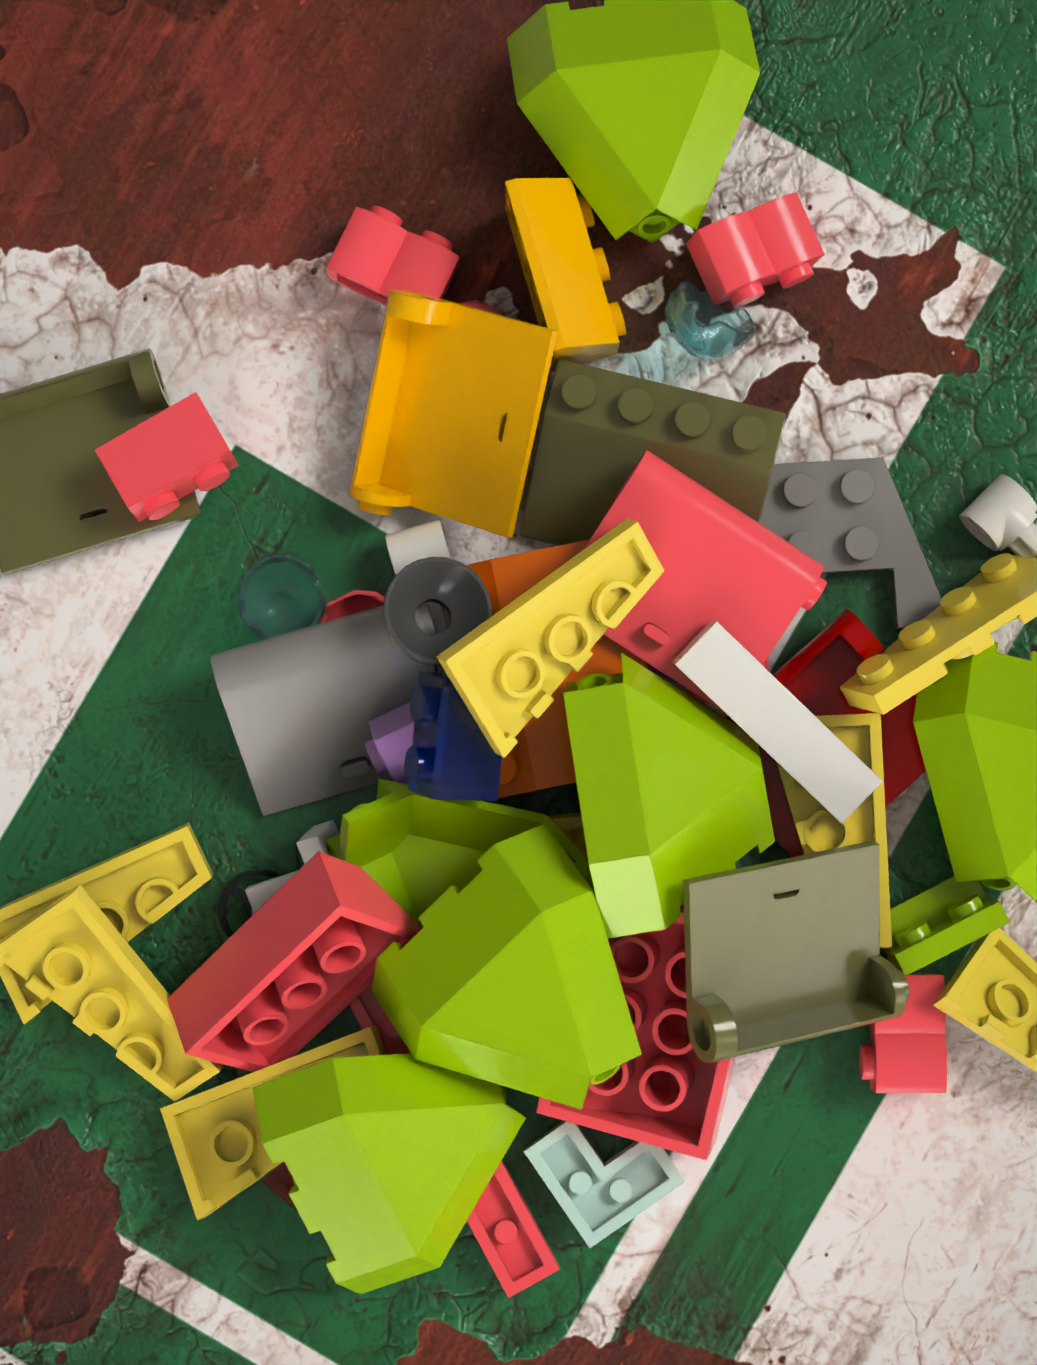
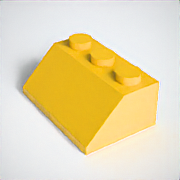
M515 178L505 181V212L538 325L558 331L550 365L552 372L556 371L559 359L583 364L617 354L620 344L618 337L626 335V327L619 303L616 301L608 304L602 282L610 280V272L602 247L592 249L587 228L595 226L590 204L582 193L576 194L571 178Z

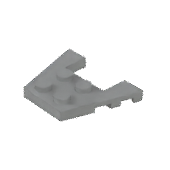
M883 457L774 465L760 519L761 525L823 564L822 574L890 571L894 629H904L911 623L924 619L940 605L941 596Z

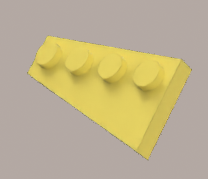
M631 519L622 521L436 656L494 753L503 758L507 756L518 743L515 739L516 735L532 717L538 719L554 701L551 697L552 693L572 670L579 672L593 655L590 649L609 627L615 629L665 571L637 521Z
M1004 553L987 560L981 566V572L963 587L956 588L945 594L940 600V605L924 619L906 626L899 633V639L883 653L866 659L857 667V673L840 686L849 706L884 715L948 674L944 664L948 660L962 659L970 655L976 656L995 644L991 633L1001 626L1017 618L1019 622L1026 624L1037 617V559Z
M881 714L816 716L883 782L841 824L777 763L801 846L805 855L868 841H875L879 844L880 948L892 947Z
M188 822L0 906V940L80 884L128 943L151 923H155L209 881L213 873ZM6 964L2 968L0 967V976L23 1024H26L53 1001L49 997L43 1001L26 988L27 980Z
M80 884L0 940L1 968L4 964L9 966L27 980L26 988L43 1001L49 997L75 1017L72 1023L89 1036L95 1033L117 1050L116 1057L174 1102L220 1072L223 1064L185 1054L167 1000L170 994Z
M998 928L977 940L933 1006L1037 1072V963L1001 928Z
M377 1026L365 1028L160 1108L197 1220L206 1218L284 1162L283 1160L273 1164L262 1144L252 1087L331 1058L387 1055Z

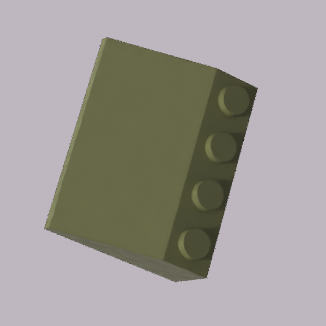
M559 359L544 413L520 535L559 546L589 540L615 501L614 499L624 481L646 450L760 523L785 426L786 413Z

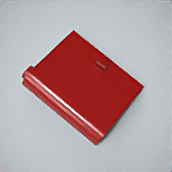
M846 608L776 671L773 676L815 716L875 713L849 706L840 686L857 673V667L863 661L883 653L885 648L862 621ZM917 694L884 715L881 714L885 807L926 771L913 724ZM729 716L725 717V718H727L728 720H730V721H732L733 723H735L736 725H738V724H737L735 721H733ZM759 745L774 839L790 857L804 855L777 763Z

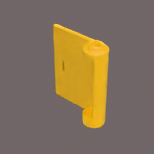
M390 289L349 489V495L359 500L358 508L373 514L391 515L393 507L410 506L500 536L513 537L558 331L437 297L406 290Z

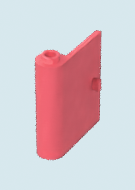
M646 450L624 481L614 499L615 501L584 549L625 519H631L639 523L665 571L615 629L609 627L603 635L723 711L672 662L674 658L712 619H715L763 665L799 609L802 607L809 611L821 596L827 585V581L820 577L824 565Z

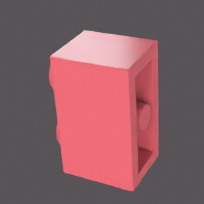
M197 392L95 449L124 503L138 522L146 518L157 520L167 516L180 505L179 499L198 488L200 491H208L221 485L230 477L229 471L239 466Z

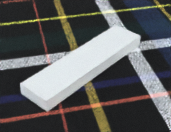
M712 619L672 661L841 824L883 782L715 619Z

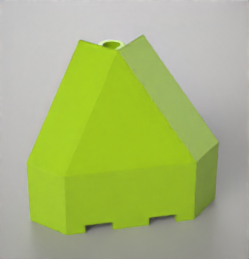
M603 0V6L570 10L568 1L545 4L507 38L516 102L615 240H618L630 231L654 243L680 222L697 230L761 73L747 9L734 0Z
M995 642V644L976 656L970 655L962 659H950L945 662L948 674L917 693L913 724L956 884L980 881L985 887L999 891L1011 890L1017 885L1037 903V652L1032 651L1029 660L997 653L998 642Z
M621 653L622 673L613 675L592 673L578 681L566 682L567 691L563 692L588 864L598 908L608 939L665 930L682 917L680 906L684 904L683 880L736 869L735 862L749 851L760 854L775 842L758 743L740 726Z
M380 778L378 780L376 800L371 803H362L354 807L350 812L343 814L340 833L325 839L331 856L360 866L420 925L421 929L424 926L418 917L451 885L458 887L460 891L465 888L483 870L477 860L491 846L544 823L594 891L588 859L546 814Z
M544 823L491 846L477 860L483 870L465 888L460 891L458 887L451 885L418 917L424 927L404 947L400 943L392 942L376 958L371 991L416 1060L582 1110L590 1083L597 1085L608 1080L619 1070L621 1064L642 1055L594 891Z
M411 1053L331 1058L252 1087L262 1144L271 1162L275 1164L284 1160L291 1173L294 1187H291L289 1196L309 1234L319 1231L323 1234L333 1253L332 1256L327 1258L326 1266L335 1283L359 1294L440 1268L526 1119L525 1116L505 1104L506 1092L504 1086L416 1060Z

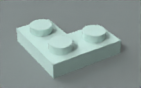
M567 1121L560 1122L523 1148L525 1155L589 1248L686 1182L664 1148L639 1141L633 1142L603 1163L579 1126Z

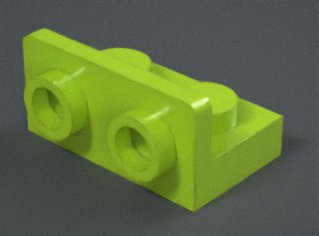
M953 875L890 908L892 947L882 949L896 969H899L907 976L1010 923V920L1000 901L987 899L979 881L956 884L955 876Z

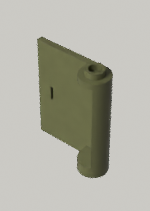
M151 348L0 393V568L3 575L202 516L196 492L193 491L179 499L180 505L167 516L157 520L146 518L138 522L127 508L95 452L96 448L170 407L163 378ZM102 511H107L106 513H102L93 517L83 519L88 515H92Z
M875 841L683 880L687 1029L691 1045L698 1058L704 1063L721 1061L898 1018L902 1015L905 1003L909 998L907 979L890 961L880 956L879 844Z

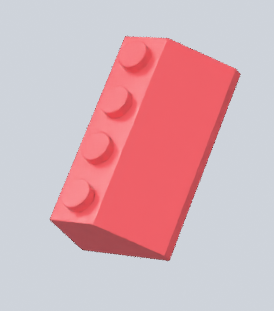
M318 851L167 998L185 1054L250 1072L258 1071L295 1056L373 983L376 958L392 942L400 943L404 947L421 930L420 925L360 866Z

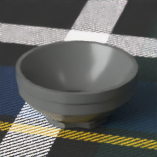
M447 557L423 558L405 566L395 575L387 588L383 601V621L393 645L406 657L428 666H442L436 656L492 616L489 592L482 579L471 568ZM427 602L440 604L448 613V628L437 635H430L422 631L415 619L416 609L420 605Z

